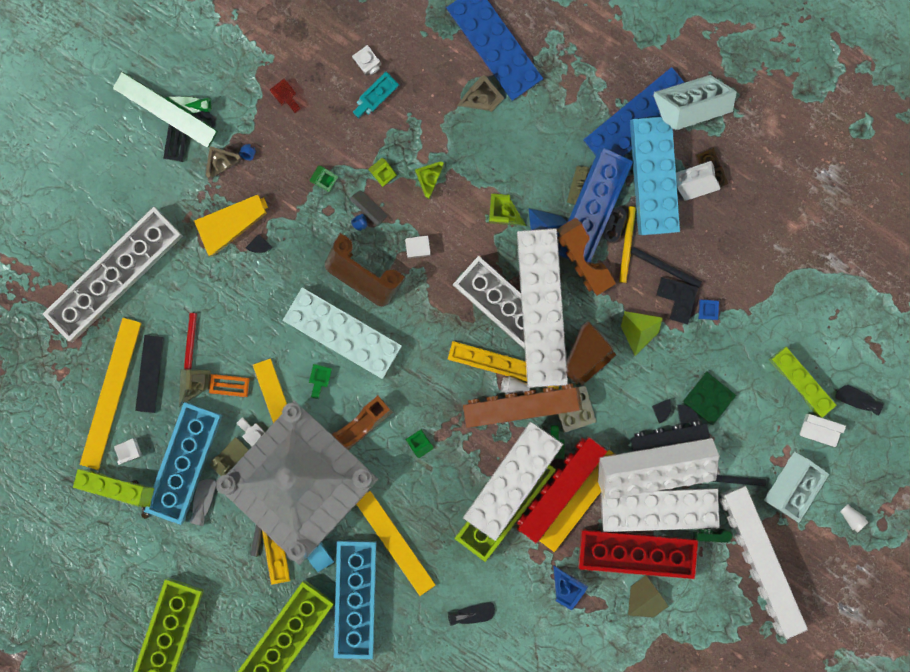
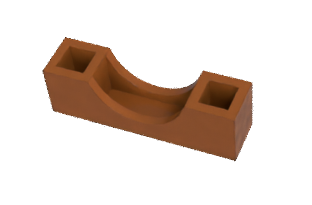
M576 217L556 229L560 235L557 237L562 247L566 246L568 249L566 254L571 262L575 261L577 265L575 270L580 277L583 276L586 281L583 284L589 292L593 291L598 296L616 284L609 270L602 262L588 263L585 261L584 249L590 237Z
M376 396L363 407L355 419L331 435L349 450L393 412L381 397Z

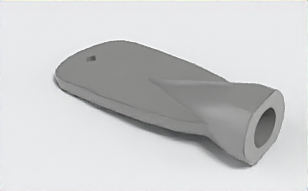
M206 479L198 483L193 501V516L190 519V523L204 526V517L211 506L216 488L214 480Z

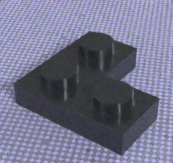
M661 277L656 296L674 301L669 320L688 325L698 287Z

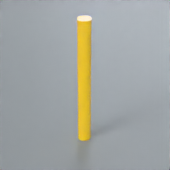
M632 206L628 208L619 278L620 283H627L636 207Z

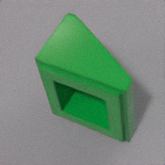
M318 165L310 182L329 193L339 176Z
M422 429L405 439L417 458H421L434 449Z

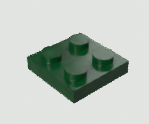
M706 371L682 402L711 425H714L737 395Z

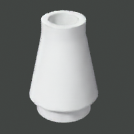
M510 376L508 378L504 377L502 380L501 392L505 393V395L512 393L519 395L524 394L525 391H530L527 383Z
M849 504L840 511L851 529L857 533L868 523L867 517Z

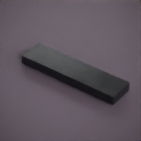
M144 335L135 411L155 413L164 337Z

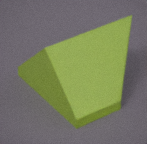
M441 161L415 169L425 198L428 200L444 166V163Z
M491 194L489 223L526 226L510 199V195Z
M624 311L621 328L635 356L659 333L662 322L661 317Z

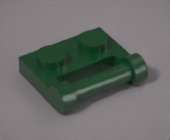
M701 528L698 531H693V539L696 541L729 543L733 538L731 532L725 529H719L717 532H712L710 528Z

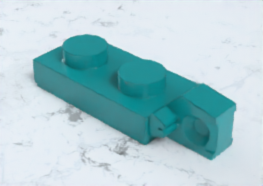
M385 72L359 97V100L356 102L359 106L353 111V114L359 119L365 112L368 115L371 112L373 113L400 85Z

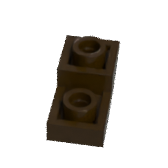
M713 147L695 154L699 165L712 161L715 177L720 187L728 184L724 170Z

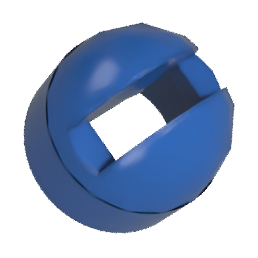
M250 144L243 145L239 156L248 161L253 160L256 152L254 146L251 147Z
M360 214L351 220V224L356 230L361 231L367 227L368 222L364 214Z

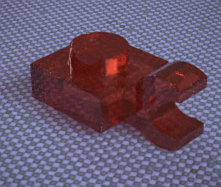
M285 78L270 89V92L281 106L287 103L294 113L301 109L293 99L297 95Z

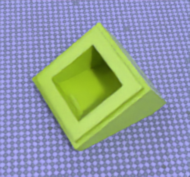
M384 158L378 160L368 169L382 187L397 176Z

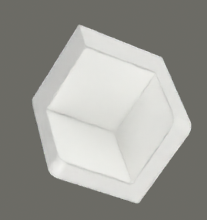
M428 236L405 239L408 259L431 256Z
M136 438L114 447L119 459L117 461L118 465L142 456Z

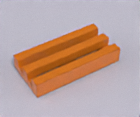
M211 374L209 393L248 397L250 378ZM225 379L244 381L245 384L236 385L227 383H217L214 382V380ZM214 386L244 389V393L214 390Z

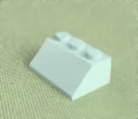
M794 452L788 459L783 471L778 475L776 482L767 493L764 501L799 523L829 474L812 461Z

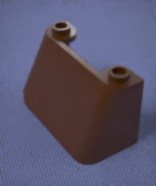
M340 233L325 261L326 270L380 307L388 305L406 280L405 276L396 270L389 269L383 273L381 278L377 277L351 259L353 256L351 253L353 244L349 238Z
M589 321L582 325L565 366L568 369L565 373L576 385L580 383L582 386L617 356L613 352L614 349Z

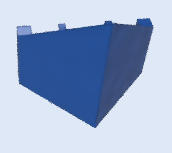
M528 208L531 231L558 229L567 223L559 215Z
M553 565L556 589L555 601L573 610L588 586Z

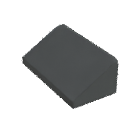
M360 190L350 197V200L376 226H379L387 218V215L363 191Z

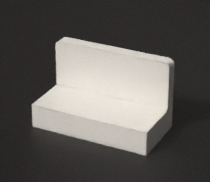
M712 161L676 172L677 188L685 201L720 190Z
M806 414L800 436L836 447L840 434L844 433L846 426Z

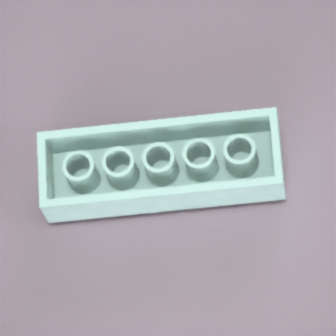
M301 288L282 320L381 379L385 377L402 348L400 344L304 288Z

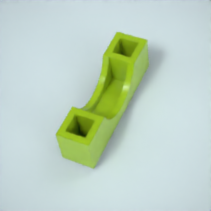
M782 347L768 359L780 374L796 388L817 417L823 418L837 406L787 347Z
M77 469L73 488L141 507H150L154 488L114 479L102 473Z

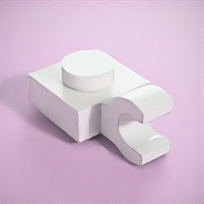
M243 417L237 422L238 426L246 432L242 437L251 446L265 433L257 423L251 426Z

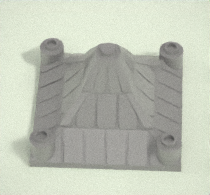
M293 401L284 406L281 416L226 475L218 478L216 487L220 493L225 494L286 552L289 559L301 565L379 478L296 401Z

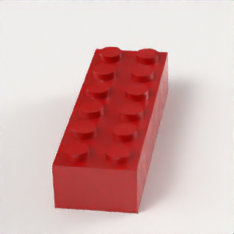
M588 436L585 439L582 437L575 445L577 450L574 454L570 452L563 461L566 464L562 469L558 468L552 475L554 479L550 485L546 483L540 490L542 495L539 499L534 498L528 506L529 512L526 515L523 513L517 520V529L536 544L598 465L600 458L604 457L608 452Z
M581 529L578 569L695 579L698 541L691 538Z

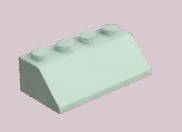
M712 75L654 92V98L663 121L676 130L733 112L736 97L735 90Z

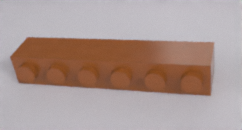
M573 384L563 385L562 390L556 391L554 387L544 388L543 393L537 394L535 390L525 391L524 396H517V393L506 394L504 399H498V396L486 397L487 401L485 402L473 399L468 400V404L463 405L466 428L582 410L579 387L574 388Z

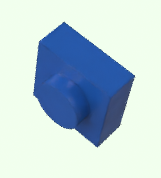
M699 300L698 319L718 320L719 301Z

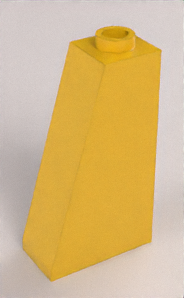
M255 195L194 220L209 257L215 256L267 214L265 209L268 208L264 197L260 198L259 195Z

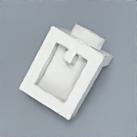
M368 45L352 56L365 75L369 73L373 75L380 69L381 62Z

